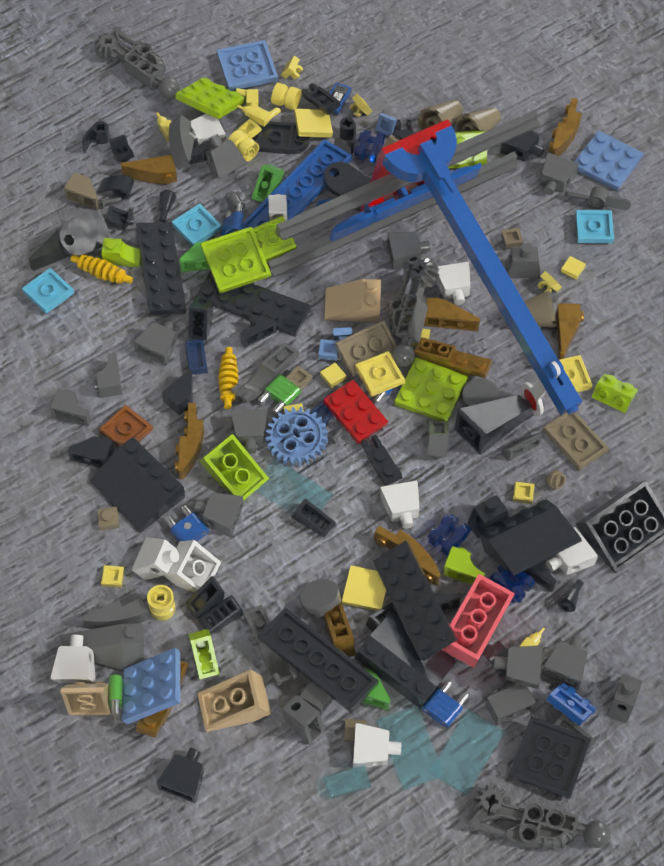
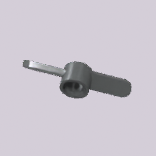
M600 186L593 187L590 195L565 192L567 197L588 200V204L596 209L609 207L628 210L631 207L630 200L608 196V191Z

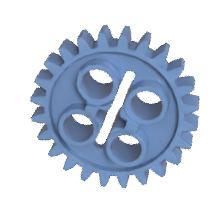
M292 407V412L285 409L284 415L278 412V419L272 417L273 424L268 423V429H270L266 430V436H268L266 437V443H269L267 444L268 450H271L272 456L277 455V461L283 458L284 465L288 461H291V466H294L295 462H298L299 466H301L302 461H305L308 465L310 458L316 461L315 454L322 455L320 449H326L324 444L328 443V438L326 437L328 431L325 430L326 424L322 423V417L317 418L316 412L310 415L309 408L305 412H303L302 407L299 408V411ZM301 423L306 424L304 427H299L298 425ZM282 430H288L285 434L280 433ZM307 439H312V440H314V441L311 442V443H306V442H305ZM289 446H295V449L288 450L287 448Z

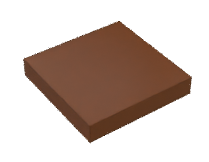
M124 405L99 428V433L112 440L113 444L119 448L132 437L140 442L153 430V426L127 405Z

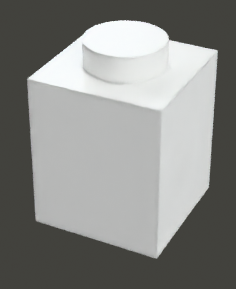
M268 195L269 221L284 216L286 221V195Z

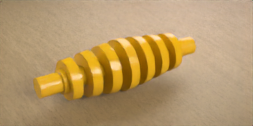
M84 254L80 257L71 256L70 261L77 263L79 269H83L98 279L109 280L110 282L116 281L118 284L122 282L131 284L133 281V277L126 275L124 269H120L116 265L114 266L113 263L107 260H101L100 258Z
M226 347L225 354L221 356L218 384L220 399L224 402V408L231 409L232 402L236 399V394H233L231 389L238 384L239 375L237 359L233 354V348Z

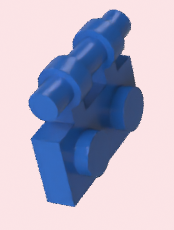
M562 683L561 686L552 691L546 699L553 707L560 710L579 726L597 710L590 700L581 697L576 693V689L572 686H567L565 683Z

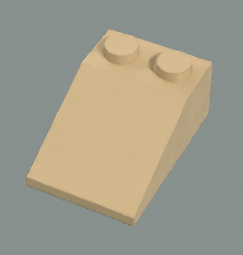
M360 279L326 288L324 320L379 322L381 280Z
M251 669L197 693L205 731L207 732L254 722L271 714L263 676Z
M97 681L94 684L74 682L61 688V694L69 716L111 715L109 683Z

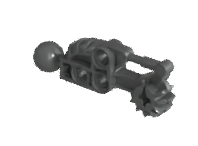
M118 26L113 28L110 35L104 34V36H99L95 40V52L100 59L104 58L105 61L111 59L113 61L114 58L118 57L125 63L126 72L150 89L158 86L159 93L164 98L171 99L176 96L180 89L179 84L174 78H162L165 72L164 61L151 49L150 44L139 40H132ZM120 39L131 44L133 49L129 50L123 46Z
M424 257L421 260H416L415 265L408 261L403 264L404 273L401 288L395 293V297L389 304L391 309V333L402 340L401 344L395 346L392 351V357L397 366L400 367L411 365L415 359V352L411 347V343L420 342L428 310L427 304L423 301L424 289L427 286L432 287V283L436 282V278L440 276L438 265L432 259ZM411 278L410 290H409V293L406 294V293H405L406 287H407V284L409 283V279Z
M488 784L485 785V791L479 788L478 795L473 798L476 802L472 807L475 815L469 821V829L471 831L479 830L503 836L508 842L521 845L523 848L538 849L540 847L544 851L552 848L555 851L559 847L561 849L565 848V844L573 839L574 834L584 837L585 842L589 846L601 848L607 845L611 838L609 827L602 821H591L588 824L578 822V815L537 803H531L526 808L512 806L510 797L504 796V789L498 792L497 785H494L493 790H490ZM490 800H493V807L491 806L489 816H487L489 810V802ZM536 812L539 818L535 820L529 818L528 813ZM556 818L560 824L553 826L550 824L549 819ZM504 819L518 825L506 831L484 822ZM530 832L534 838L526 840L522 834Z

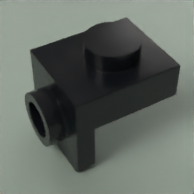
M125 135L109 139L112 154L117 162H127L130 158L134 157L133 150L128 145Z
M110 205L105 218L106 224L124 231L128 225L131 226L133 223L134 215L132 214L134 208L130 207L126 212Z

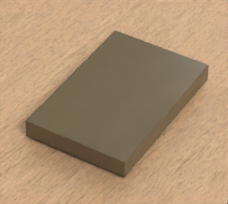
M384 320L334 344L351 377L358 374L355 364L387 351L392 356V351L397 346Z
M576 412L571 415L566 413L543 427L542 431L578 471L609 451L608 446Z

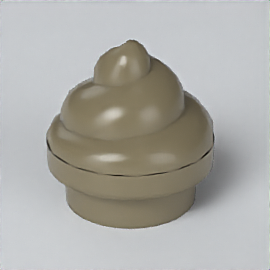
M553 470L545 476L548 486L552 489H561L566 482L565 475L559 470Z

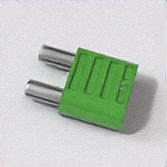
M279 374L264 389V393L258 398V402L263 404L270 397L278 403L272 409V412L277 414L283 406L290 405L301 393V390L297 385Z
M120 675L109 676V703L115 723H117V715L118 723L121 722V710H123V680Z

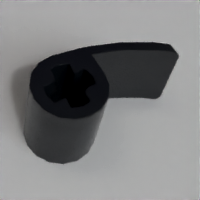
M345 117L340 121V137L343 140H352L351 154L354 153L356 146V124L352 118Z
M96 122L84 135L82 147L85 154L93 140L98 144L109 142L110 134L106 122Z
M126 175L106 177L102 180L98 193L113 190L117 197L127 199L133 188L134 180Z

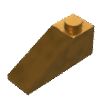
M172 155L121 163L122 175L129 176L132 179L159 185L177 182L176 168Z
M426 299L428 310L424 326L479 332L480 318L445 299Z
M558 303L556 324L559 360L564 359L579 330L580 322L584 321V311L580 310V304Z
M341 602L324 615L330 643L348 657L356 656L354 636Z

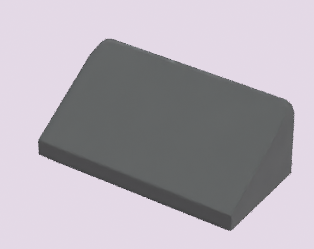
M531 434L503 448L501 452L510 461L539 446L542 434Z

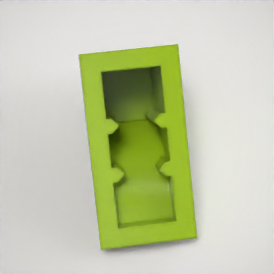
M104 238L101 252L104 260L113 263L114 266L140 267L139 248L128 246L122 239Z
M452 546L444 566V576L473 585L478 574L485 576V573L473 565L470 559V552L464 548Z
M206 629L188 634L199 679L219 675L209 630Z

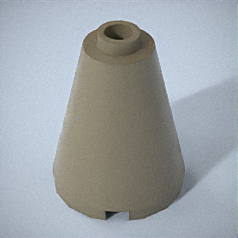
M451 100L422 109L417 119L420 130L422 131L447 119L453 126L457 117L462 115L463 107L459 101Z
M491 107L462 114L455 121V125H457L455 132L491 130L500 122V112L496 108Z
M550 290L524 301L539 327L557 326L551 296L547 297L551 295Z

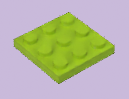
M201 78L178 91L175 99L220 119L238 108L237 105H243L246 97L241 96L238 92L226 89L223 85L213 83L208 78Z
M252 227L201 243V249L219 293L271 277L270 269Z
M416 357L405 379V384L402 385L395 399L394 405L437 421L448 422L466 385L468 376Z

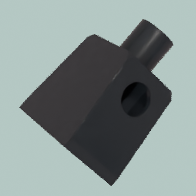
M531 130L523 135L521 134V136L519 135L509 141L507 140V142L501 143L500 153L508 155L515 152L517 155L516 159L527 161L531 155L540 158L544 148L538 146L539 134Z
M195 297L189 307L188 338L207 341L213 321V300ZM203 322L202 327H199L197 324Z
M495 495L473 508L467 525L477 539H479V532L509 517L508 510L500 498Z
M189 748L186 757L175 754L157 781L158 789L196 803L204 774L203 764L197 762L201 752L197 749Z

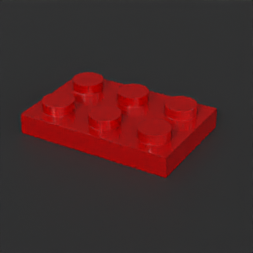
M354 380L323 400L326 407L357 444H360L362 440L369 438L388 425L389 421Z

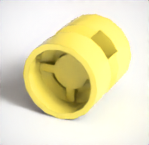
M278 82L273 89L271 103L277 106L284 105L285 108L295 111L301 99V89L295 87L288 89V86Z
M236 130L229 136L228 140L235 144L246 162L251 161L258 153L259 144L252 138H249L242 130Z
M157 585L151 588L147 595L150 614L153 618L160 621L171 618L176 609L172 590L165 585Z

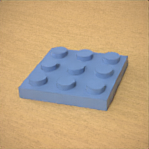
M265 40L217 50V56L228 90L233 91L236 88L243 89L278 81V75Z
M598 130L575 162L579 163L578 172L618 191L643 158L644 153Z
M176 647L124 669L122 721L126 724L180 703V651Z

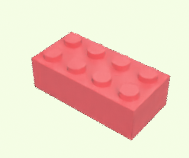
M478 574L450 624L458 640L442 649V651L475 668L515 593Z

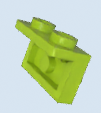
M604 374L597 382L592 398L626 413L638 389L629 383L617 380L613 375Z

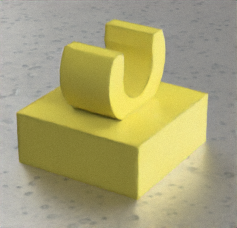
M293 56L286 63L281 76L287 79L291 75L293 79H297L300 76L298 73L303 70L300 65H297L300 59Z
M358 94L352 97L355 103L351 104L349 108L352 111L357 109L354 112L356 117H360L363 112L367 116L373 112L365 100Z
M546 271L541 275L545 281L539 282L538 287L540 289L547 285L545 291L550 290L551 294L552 288L556 292L562 288Z

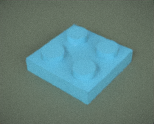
M201 204L196 205L172 221V226L191 246L196 242H203L222 230V225Z
M576 210L577 243L614 242L612 210Z
M51 268L22 288L23 293L45 314L74 294V289Z

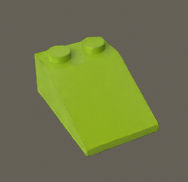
M233 434L226 437L199 460L207 472L230 495L243 496V501L269 479Z

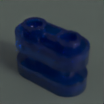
M364 129L363 132H360L359 146L356 145L354 156H357V160L364 161L367 156L370 157V163L376 164V158L384 146L385 133L378 132L376 137H374L371 130ZM370 143L374 144L372 150H368Z
M454 514L445 515L440 522L441 525L437 529L433 528L428 534V543L435 548L442 545L440 552L446 557L449 556L452 546L458 548L468 537L472 529L466 523L458 526L459 518ZM453 531L454 533L448 539H446V537Z
M499 565L497 567L498 572H493L488 579L515 593L511 600L512 603H521L526 597L524 591L529 592L535 585L534 580L524 571L513 576Z

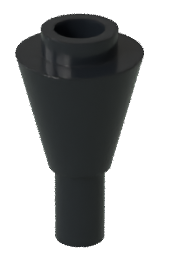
M164 190L159 193L160 222H166L168 212L177 198L171 190Z
M577 579L573 587L558 598L557 603L561 610L565 612L575 611L579 591L584 584L582 580Z

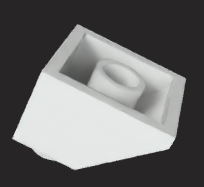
M195 540L180 541L176 548L179 553V560L173 562L169 573L163 576L176 586L195 593L211 576H215L221 561Z

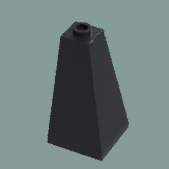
M520 395L460 408L457 410L455 431L481 455L531 416L532 406L527 399H523Z

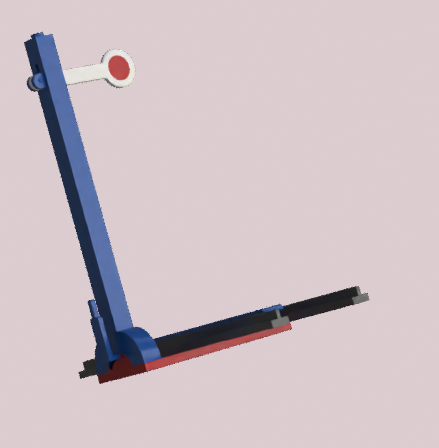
M536 110L457 144L455 131L448 119L381 148L369 184L276 225L275 233L283 241L362 206L360 213L337 224L332 229L331 234L284 254V256L268 261L267 264L273 277L284 274V272L286 273L337 248L339 249V247L341 248L368 234L370 235V233L372 234L397 221L399 222V220L401 221L438 204L538 376V380L534 385L529 382L521 384L522 398L530 402L532 406L531 413L535 416L543 414L544 407L541 398L546 392L561 416L566 413L568 415L575 413L579 410L578 406L583 402L566 374L562 363L556 357L461 195L462 192L516 169L519 166L516 161V153L512 152L485 165L479 163L474 166L459 168L452 172L448 169V167L460 161L462 162L505 141L507 142V140L509 141L538 128L540 123L537 120L538 114Z

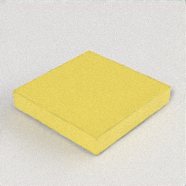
M295 109L294 116L298 136L332 138L333 131L329 115L316 109Z
M389 351L355 364V369L371 397L405 384V378Z
M581 355L559 360L577 392L592 389L593 385Z
M350 566L342 604L373 611L382 609L386 588L378 571Z

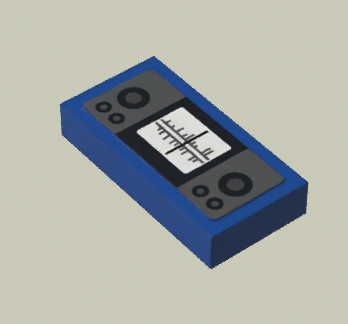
M335 83L330 94L340 101L341 106L334 110L333 114L338 115L351 93L352 87Z

